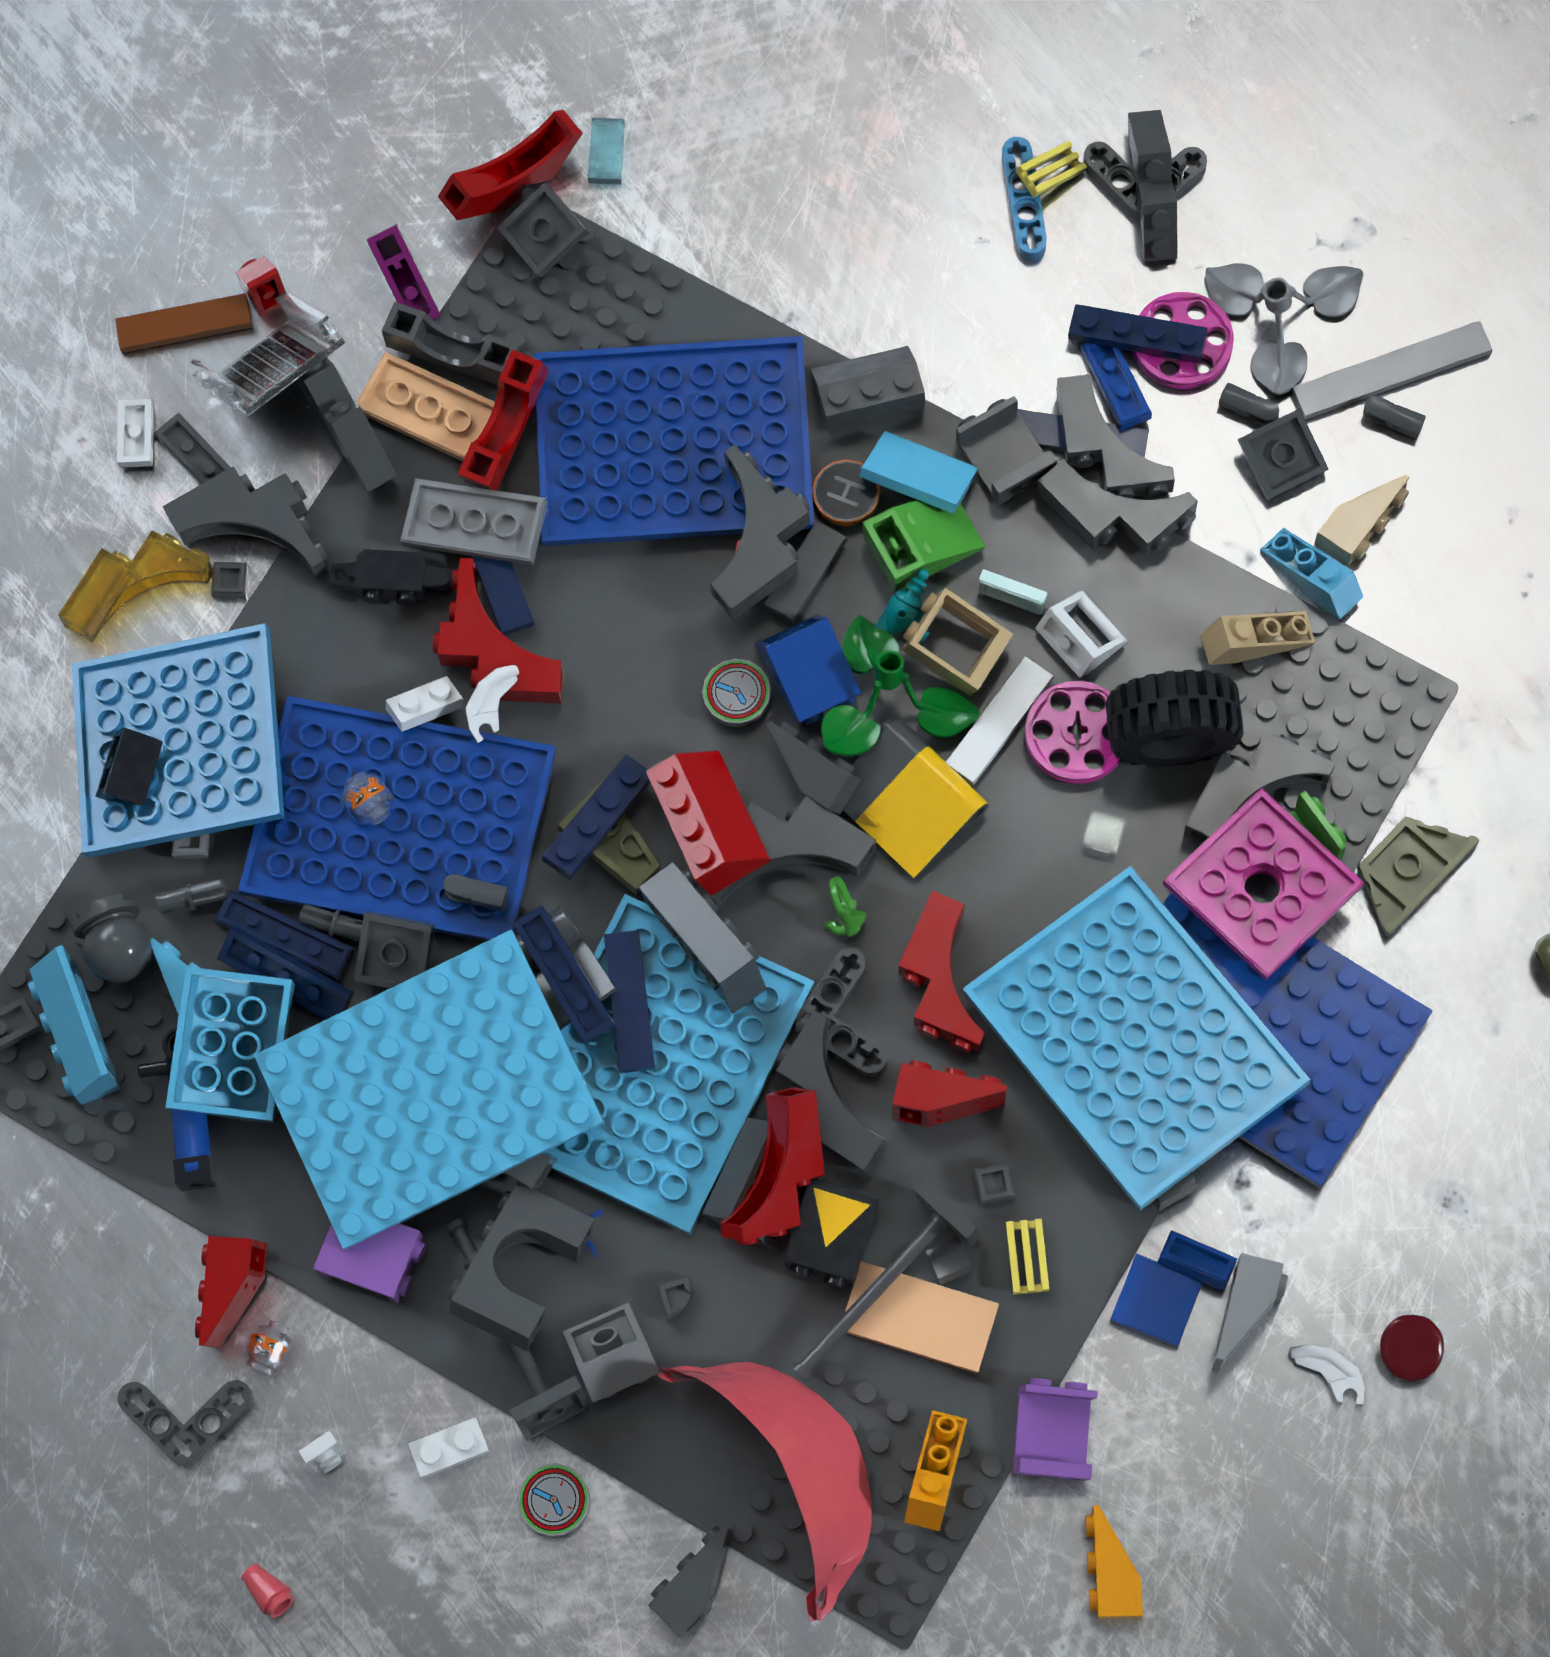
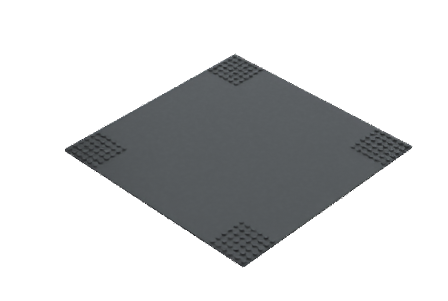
M525 187L517 201L508 208L441 309V316L434 320L441 326L464 336L481 338L490 334L519 345L522 354L534 358V353L803 336L812 490L817 475L832 462L848 459L864 464L884 431L970 464L956 442V428L964 419L926 399L925 409L827 432L810 369L850 360L849 358L574 211L572 213L589 233L540 278L497 229L513 211L535 192V190L529 187ZM410 356L407 360L409 363L494 402L496 400L497 385L414 356ZM536 402L497 491L540 497ZM368 419L397 476L367 492L359 483L344 456L304 516L312 530L307 535L312 543L320 542L329 558L324 561L328 573L316 579L310 569L298 557L283 548L228 631L264 623L270 628L278 730L287 696L390 715L386 710L387 699L448 676L462 696L463 708L428 722L469 730L465 708L475 688H471V671L473 667L441 666L438 654H433L434 633L440 632V622H450V602H456L457 590L451 591V594H447V596L426 595V603L417 602L413 606H404L396 603V601H382L380 604L365 603L362 599L357 598L356 592L332 588L330 584L332 564L356 562L357 555L364 549L419 552L425 558L427 566L442 567L449 570L451 579L453 570H459L460 558H473L468 555L403 546L400 542L415 478L477 487L465 482L458 475L463 462L372 419ZM976 475L962 499L961 505L986 548L929 576L924 580L927 586L922 588L925 593L924 595L920 594V597L924 604L931 593L936 595L944 588H947L1012 632L1013 636L979 690L969 696L902 651L907 642L903 638L906 629L898 634H891L898 643L899 654L904 659L903 673L909 674V682L917 699L921 702L922 693L928 688H947L969 700L980 712V717L1025 656L1054 675L1053 680L1045 691L1054 685L1067 681H1086L1097 684L1111 692L1118 685L1126 684L1131 679L1172 670L1176 672L1194 669V671L1209 670L1212 673H1222L1226 677L1229 676L1238 687L1244 730L1240 743L1232 751L1227 750L1224 755L1229 757L1231 755L1239 756L1245 759L1250 767L1255 768L1273 733L1278 736L1281 734L1288 735L1297 740L1299 746L1309 751L1312 749L1320 750L1326 753L1331 758V761L1336 763L1327 785H1292L1274 790L1268 794L1289 813L1295 809L1298 796L1303 791H1306L1311 798L1313 796L1317 797L1326 811V814H1324L1331 825L1336 824L1346 837V849L1341 861L1354 873L1459 690L1458 684L1175 532L1170 535L1172 538L1163 549L1158 552L1154 549L1147 556L1119 529L1116 536L1105 545L1100 543L1092 549L1037 493L1038 484L998 506L979 476ZM879 485L880 499L878 508L870 518L892 507L916 501V499ZM813 500L814 524L818 521L844 535L846 542L794 624L764 608V603L769 595L733 621L712 596L710 583L716 580L726 569L735 554L737 541L741 540L743 534L543 546L540 534L533 565L511 562L535 625L509 634L506 637L531 653L554 660H561L564 669L561 704L499 701V730L494 733L488 724H482L479 727V732L553 745L557 749L518 920L541 905L546 908L548 913L561 906L594 954L625 894L646 903L641 891L635 895L591 857L587 859L571 880L542 861V855L560 835L558 824L604 778L608 777L625 755H628L645 768L650 769L677 753L719 750L746 807L751 802H754L785 823L788 822L785 820V817L795 802L800 804L807 795L801 792L767 724L770 720L781 726L783 721L801 731L798 737L806 743L813 739L823 745L821 726L824 717L808 725L804 721L799 723L793 719L755 643L814 615L828 617L841 648L847 629L858 615L863 616L867 621L876 625L887 603L895 593L863 538V521L849 527L833 525L821 517ZM800 530L784 543L788 542L797 552L810 530ZM984 569L1048 592L1043 614L1038 615L979 593L978 583L982 570ZM477 571L479 600L489 619L500 631ZM1083 590L1127 639V642L1094 670L1079 678L1035 628L1050 607ZM1078 606L1068 613L1098 648L1110 642ZM940 608L927 629L930 634L924 641L918 644L964 675H967L989 639L943 608ZM1306 611L1315 640L1313 645L1239 663L1209 665L1200 633L1221 616ZM736 658L749 660L761 667L767 675L771 687L770 704L764 715L756 722L753 721L746 724V726L738 728L725 726L713 719L705 707L702 694L704 680L711 669L723 661ZM874 670L865 674L853 672L862 693L854 696L855 702L850 706L856 707L862 714L867 708L874 689ZM903 683L893 690L881 689L872 713L868 717V719L878 723L879 726L888 719L894 721L900 718L945 762L976 723V721L958 734L950 737H935L926 733L917 722V715L920 709L913 706ZM1062 695L1055 696L1050 701L1053 709L1057 711H1065L1070 706L1067 697ZM1092 696L1085 701L1086 708L1091 712L1102 711L1105 707L1103 700L1097 696ZM835 706L823 711L824 716ZM1076 714V723L1073 730L1068 732L1074 734V739H1076L1075 749L1078 750L1079 739L1086 732L1081 731L1079 715ZM1026 715L974 786L969 784L989 803L986 811L970 827L962 828L916 879L876 842V851L858 877L840 869L822 865L797 864L769 870L750 879L737 888L722 903L718 911L715 912L721 920L727 917L733 923L739 933L736 937L742 944L748 941L759 956L813 980L815 983L813 989L841 950L854 948L864 955L866 961L864 976L836 1018L885 1049L887 1054L886 1069L879 1076L867 1077L828 1054V1060L834 1083L848 1108L864 1125L886 1139L887 1143L869 1171L861 1169L821 1143L825 1175L812 1179L879 1199V1208L862 1262L885 1269L932 1220L929 1217L932 1212L918 1200L914 1189L923 1179L977 1228L980 1238L971 1248L960 1239L974 1272L944 1283L941 1286L999 1303L978 1374L845 1333L809 1372L811 1376L805 1381L791 1365L795 1361L799 1363L845 1313L853 1287L845 1285L844 1289H837L824 1284L825 1278L811 1274L810 1279H806L789 1272L790 1268L785 1266L784 1258L794 1227L787 1229V1234L783 1235L777 1250L759 1243L738 1245L737 1240L722 1237L721 1226L702 1213L691 1235H688L550 1170L539 1189L535 1190L588 1216L602 1208L603 1215L602 1217L599 1215L594 1218L593 1232L589 1238L597 1250L596 1258L587 1244L577 1262L542 1245L520 1243L504 1250L494 1263L496 1276L507 1289L545 1307L544 1322L531 1343L529 1351L548 1388L550 1389L575 1375L591 1406L540 1434L706 1533L716 1525L720 1529L723 1525H730L733 1528L729 1547L809 1594L815 1586V1574L806 1525L776 1450L759 1430L728 1399L699 1379L688 1380L693 1378H684L673 1374L671 1375L676 1378L688 1381L670 1383L661 1379L658 1375H654L643 1383L634 1384L616 1392V1394L609 1398H603L593 1403L563 1331L629 1302L659 1373L664 1372L659 1367L691 1366L706 1368L733 1362H752L774 1368L794 1377L824 1398L848 1422L856 1436L867 1468L872 1498V1526L868 1547L860 1563L841 1589L833 1608L897 1647L908 1649L1013 1468L1019 1386L1030 1384V1378L1052 1380L1051 1387L1060 1386L1160 1212L1154 1203L1147 1205L1142 1210L1136 1207L963 994V988L1129 866L1136 871L1162 904H1164L1171 893L1163 885L1164 879L1201 845V843L1184 836V831L1221 756H1214L1206 761H1196L1193 764H1176L1175 766L1167 767L1165 765L1147 767L1142 764L1138 766L1132 765L1130 762L1125 763L1121 761L1111 773L1097 781L1084 784L1065 783L1045 774L1032 760L1025 742ZM1039 723L1032 729L1033 734L1039 739H1047L1052 735L1051 727L1045 723ZM1106 726L1102 730V735L1106 740L1110 741L1108 726ZM827 751L825 755L833 761L840 757L852 765L861 754L841 756ZM1062 752L1053 753L1049 758L1051 765L1056 768H1064L1069 764L1068 756ZM1097 753L1088 754L1084 758L1085 765L1090 769H1099L1104 764L1103 758ZM650 783L628 809L626 816L635 831L639 832L660 865L659 872L673 862L681 872L686 869L692 875ZM842 810L840 815L835 813L865 832L844 810ZM254 825L209 833L208 858H173L171 855L172 841L89 858L81 852L0 974V1008L24 996L42 1028L36 1033L0 1051V1112L208 1236L250 1238L267 1243L266 1271L513 1417L510 1409L536 1395L508 1342L450 1314L451 1300L447 1298V1295L456 1279L462 1281L467 1270L464 1269L466 1259L455 1237L449 1235L446 1227L456 1219L465 1218L468 1223L467 1231L479 1251L484 1242L481 1239V1235L490 1219L496 1221L501 1212L497 1208L506 1190L512 1192L517 1182H520L519 1180L506 1173H502L399 1223L419 1230L424 1237L423 1242L426 1243V1249L420 1263L414 1262L409 1275L413 1277L411 1288L406 1297H400L398 1304L392 1303L384 1295L332 1277V1280L318 1276L314 1271V1265L331 1222L287 1126L278 1111L276 1124L207 1115L211 1159L215 1165L217 1186L181 1191L175 1184L173 1160L176 1158L171 1109L165 1108L168 1093V1076L160 1075L140 1078L138 1075V1065L166 1061L162 1040L169 1030L177 1027L179 1014L176 1011L154 952L152 953L150 964L136 978L125 983L107 982L96 977L85 963L82 949L84 939L75 937L69 920L75 912L80 917L89 912L88 904L93 901L115 894H122L124 900H128L131 895H134L140 909L136 920L143 923L151 939L154 938L161 945L165 941L173 945L181 953L179 959L187 966L193 962L203 969L241 973L217 959L229 932V929L216 924L214 921L225 899L197 905L195 910L186 908L160 915L155 893L185 887L186 883H190L193 886L221 879L225 883L227 895L230 890L240 894L238 888ZM1255 874L1250 876L1245 882L1246 893L1256 902L1269 903L1278 896V885L1269 875ZM836 876L842 878L851 898L856 900V910L866 912V921L861 926L860 931L853 935V937L837 936L823 926V923L831 919H837L838 924L843 925L835 911L829 891L830 879ZM697 882L698 887L695 889L702 896L706 890ZM932 891L965 904L964 915L953 940L950 967L952 980L961 1004L972 1020L985 1032L984 1043L979 1053L972 1050L970 1053H964L953 1048L949 1040L939 1036L937 1039H931L920 1034L918 1027L914 1026V1016L927 986L922 985L921 988L911 986L902 980L903 976L898 975V965ZM242 895L300 922L299 914L303 906ZM346 915L348 917L363 921V918ZM306 925V926H308V927H310V928H312V929H314V930H316V931H319V932H321V933H323V934L329 936V932H328V931L321 930V929H318V928H315V927ZM1323 926L1312 937L1317 938ZM516 929L514 933L515 936L519 935ZM434 932L428 970L485 941ZM337 935L331 937L355 950L339 982L330 978L354 992L347 1009L390 989L354 981L359 942ZM63 945L77 964L121 1087L119 1091L83 1105L74 1096L69 1097L66 1093L62 1077L67 1076L63 1064L57 1065L50 1047L56 1043L52 1032L47 1034L43 1028L39 1014L44 1012L41 1001H34L28 986V982L33 981L29 969L55 947ZM852 958L849 962L843 960L844 971L841 976L837 977L835 973L832 976L839 978L848 986L850 983L845 982V976L850 969L858 970L856 966L857 959ZM834 985L826 986L821 992L822 999L828 1003L836 1002L841 996L840 989ZM293 1002L288 1038L325 1019ZM816 1002L812 1004L817 1006L818 1012L824 1011L827 1015L830 1014L829 1011L823 1010ZM796 1023L786 1044L792 1045L799 1035L796 1032ZM844 1032L837 1033L833 1036L831 1043L835 1049L845 1050L850 1047L852 1039ZM858 1042L856 1051L850 1058L854 1060L856 1053L865 1058V1067L869 1068L872 1064L878 1066L880 1064L877 1059L878 1054L875 1052L871 1056L864 1054L860 1050L863 1043ZM910 1061H921L930 1064L933 1070L945 1072V1068L959 1069L966 1072V1077L980 1079V1076L987 1075L996 1077L1001 1080V1084L1007 1085L1005 1107L931 1127L899 1122L892 1118V1103L901 1063L910 1064ZM776 1062L749 1118L768 1122L766 1094L792 1087L803 1088L776 1071L780 1065L779 1062ZM1008 1162L1015 1200L980 1206L973 1169ZM806 1185L799 1200V1211L808 1185ZM1042 1218L1049 1292L1013 1295L1006 1222L1033 1221L1034 1219ZM948 1229L946 1232L941 1230L901 1274L940 1285L927 1258L926 1250L956 1239L958 1236L951 1229ZM1028 1229L1034 1285L1041 1284L1036 1235L1035 1229ZM1021 1230L1014 1231L1019 1281L1020 1286H1026ZM691 1275L693 1291L688 1306L679 1316L667 1322L656 1285ZM932 1410L967 1419L940 1532L904 1523L909 1495ZM824 1588L818 1598V1600L822 1602L824 1598Z

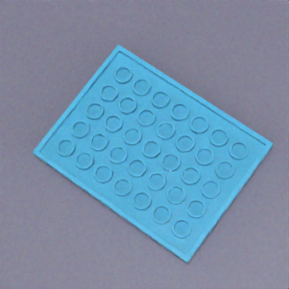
M1131 866L963 988V994L1139 1210H1142L1310 1084V1078Z
M625 894L605 934L639 930L655 1069L620 1074L615 1028H612L587 1045L581 1039L572 1022L561 1029L564 1039L605 1123L547 1152L557 1158L551 1170L691 1235L746 1118H749L777 1062V1057L784 1048L795 1026L796 1018L815 983L811 979L759 956L756 964L767 989L732 1014L725 1005L726 1001L720 987L714 991L707 982L705 975L697 964L700 961L697 960L693 963L685 954L677 940L680 937L677 935L673 938L646 903ZM603 936L594 956L608 976ZM610 995L602 1003L613 1019Z
M512 929L254 1055L344 1250L605 1123Z

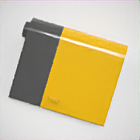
M898 718L894 721L891 719L886 720L880 726V736L874 747L861 754L852 764L855 767L852 773L861 778L862 781L843 810L869 836L876 839V842L903 869L916 879L962 828L970 827L982 816L989 803L905 722Z

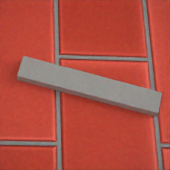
M1479 320L1292 387L1291 392L1298 408H1300L1305 420L1490 355L1493 348Z

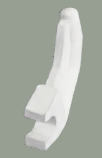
M516 665L496 668L478 682L465 708L469 730L477 743L484 740L479 733V727L482 724H488L494 733L499 730V701L517 682L519 669Z
M1312 1343L1290 1348L1289 1356L1291 1359H1294L1296 1365L1321 1373L1328 1383L1336 1404L1343 1403V1393L1345 1391H1352L1356 1395L1355 1406H1363L1365 1387L1359 1368L1333 1348Z

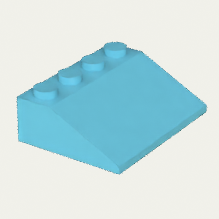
M186 967L165 1108L276 1124L278 1107L254 1055L288 1039L295 989L293 980Z

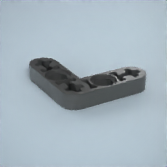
M1098 141L1089 144L1084 151L1083 162L1087 166L1086 171L1131 217L1140 220V211L1136 207L1138 193L1134 170L1105 142ZM1187 147L1172 158V179L1177 183V186L1174 188L1176 198L1205 174L1207 155L1200 148ZM1093 154L1097 157L1103 154L1104 164L1099 160L1092 162ZM1187 159L1190 162L1197 160V168H1195L1194 166L1188 167L1184 171V176L1182 177L1180 172L1185 169ZM1107 166L1109 170L1107 171L1106 175H1104ZM1122 174L1128 177L1130 183L1124 188H1118L1112 184L1111 179L1115 175ZM1136 188V193H1135V196H1134V195L1132 194V192H1133L1134 189Z
M845 948L835 956L803 1004L796 1018V1028L806 1013L811 1015L814 1010L817 1011V1006L812 1005L816 1002L823 1010L830 1012L829 1015L824 1011L821 1012L831 1019L827 1043L828 1054L864 1076L876 1077L881 1075L887 1066L885 1049L836 1018L866 971L864 955L857 949ZM852 958L857 959L856 966L858 970L850 969L845 976V982L850 984L846 986L839 978L833 977L832 974L835 973L837 977H840L844 971L842 961L849 962ZM828 985H834L841 991L840 998L834 1003H828L821 997L822 990ZM843 1032L848 1034L852 1039L848 1049L837 1050L832 1046L831 1040L835 1034ZM858 1042L863 1043L860 1050L868 1056H871L874 1052L878 1054L877 1059L880 1063L878 1066L872 1064L869 1068L865 1067V1058L856 1053L854 1060L850 1058L856 1051Z
M239 1380L229 1381L184 1425L146 1386L139 1382H129L122 1386L117 1399L120 1408L174 1463L187 1467L196 1463L249 1411L253 1405L254 1396L250 1387ZM234 1389L236 1392H240L243 1389L245 1392L242 1394V1398L245 1401L240 1406L237 1403H233L226 1409L232 1414L227 1419L225 1414L216 1408L215 1405L220 1402L225 1407L231 1401V1397L228 1395L230 1391ZM132 1391L136 1394L142 1391L141 1401L148 1408H151L154 1402L156 1406L148 1410L144 1415L136 1405L127 1406L130 1402L128 1394ZM211 1413L218 1415L220 1418L219 1428L213 1433L203 1432L201 1429L203 1417ZM159 1414L166 1415L169 1419L168 1429L161 1434L153 1433L150 1429L152 1418ZM144 1415L142 1420L140 1421L138 1417ZM178 1427L181 1431L175 1435L185 1444L190 1441L192 1442L189 1447L192 1453L189 1457L182 1454L177 1458L176 1455L179 1449L170 1440L166 1446L163 1445L164 1441H167L174 1435Z

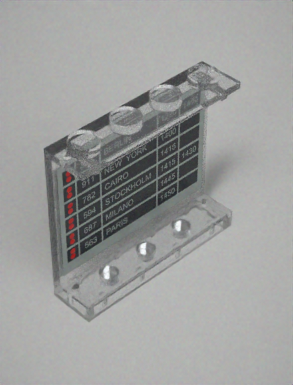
M286 291L275 298L289 321L230 365L215 374L206 368L201 361L197 362L193 359L190 362L196 370L192 376L204 391L207 389L213 397L217 396L223 404L227 403L233 411L238 409L249 416L345 344V341L327 315Z

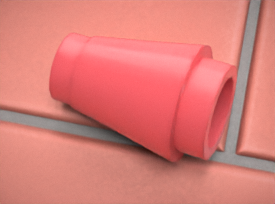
M259 1564L250 1566L241 1577L263 1614H269L271 1618H276L291 1606L294 1597L290 1594L291 1589L261 1568Z

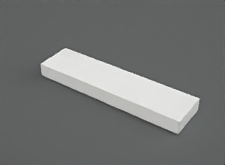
M1025 656L946 763L965 781L974 786L1028 714L1032 704L1051 683L1054 675Z

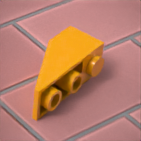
M932 1410L909 1495L904 1523L940 1532L967 1424L966 1418Z
M1093 1505L1092 1515H1085L1086 1537H1093L1094 1552H1087L1088 1574H1095V1589H1089L1090 1612H1096L1097 1621L1141 1620L1143 1617L1141 1577L1100 1506Z

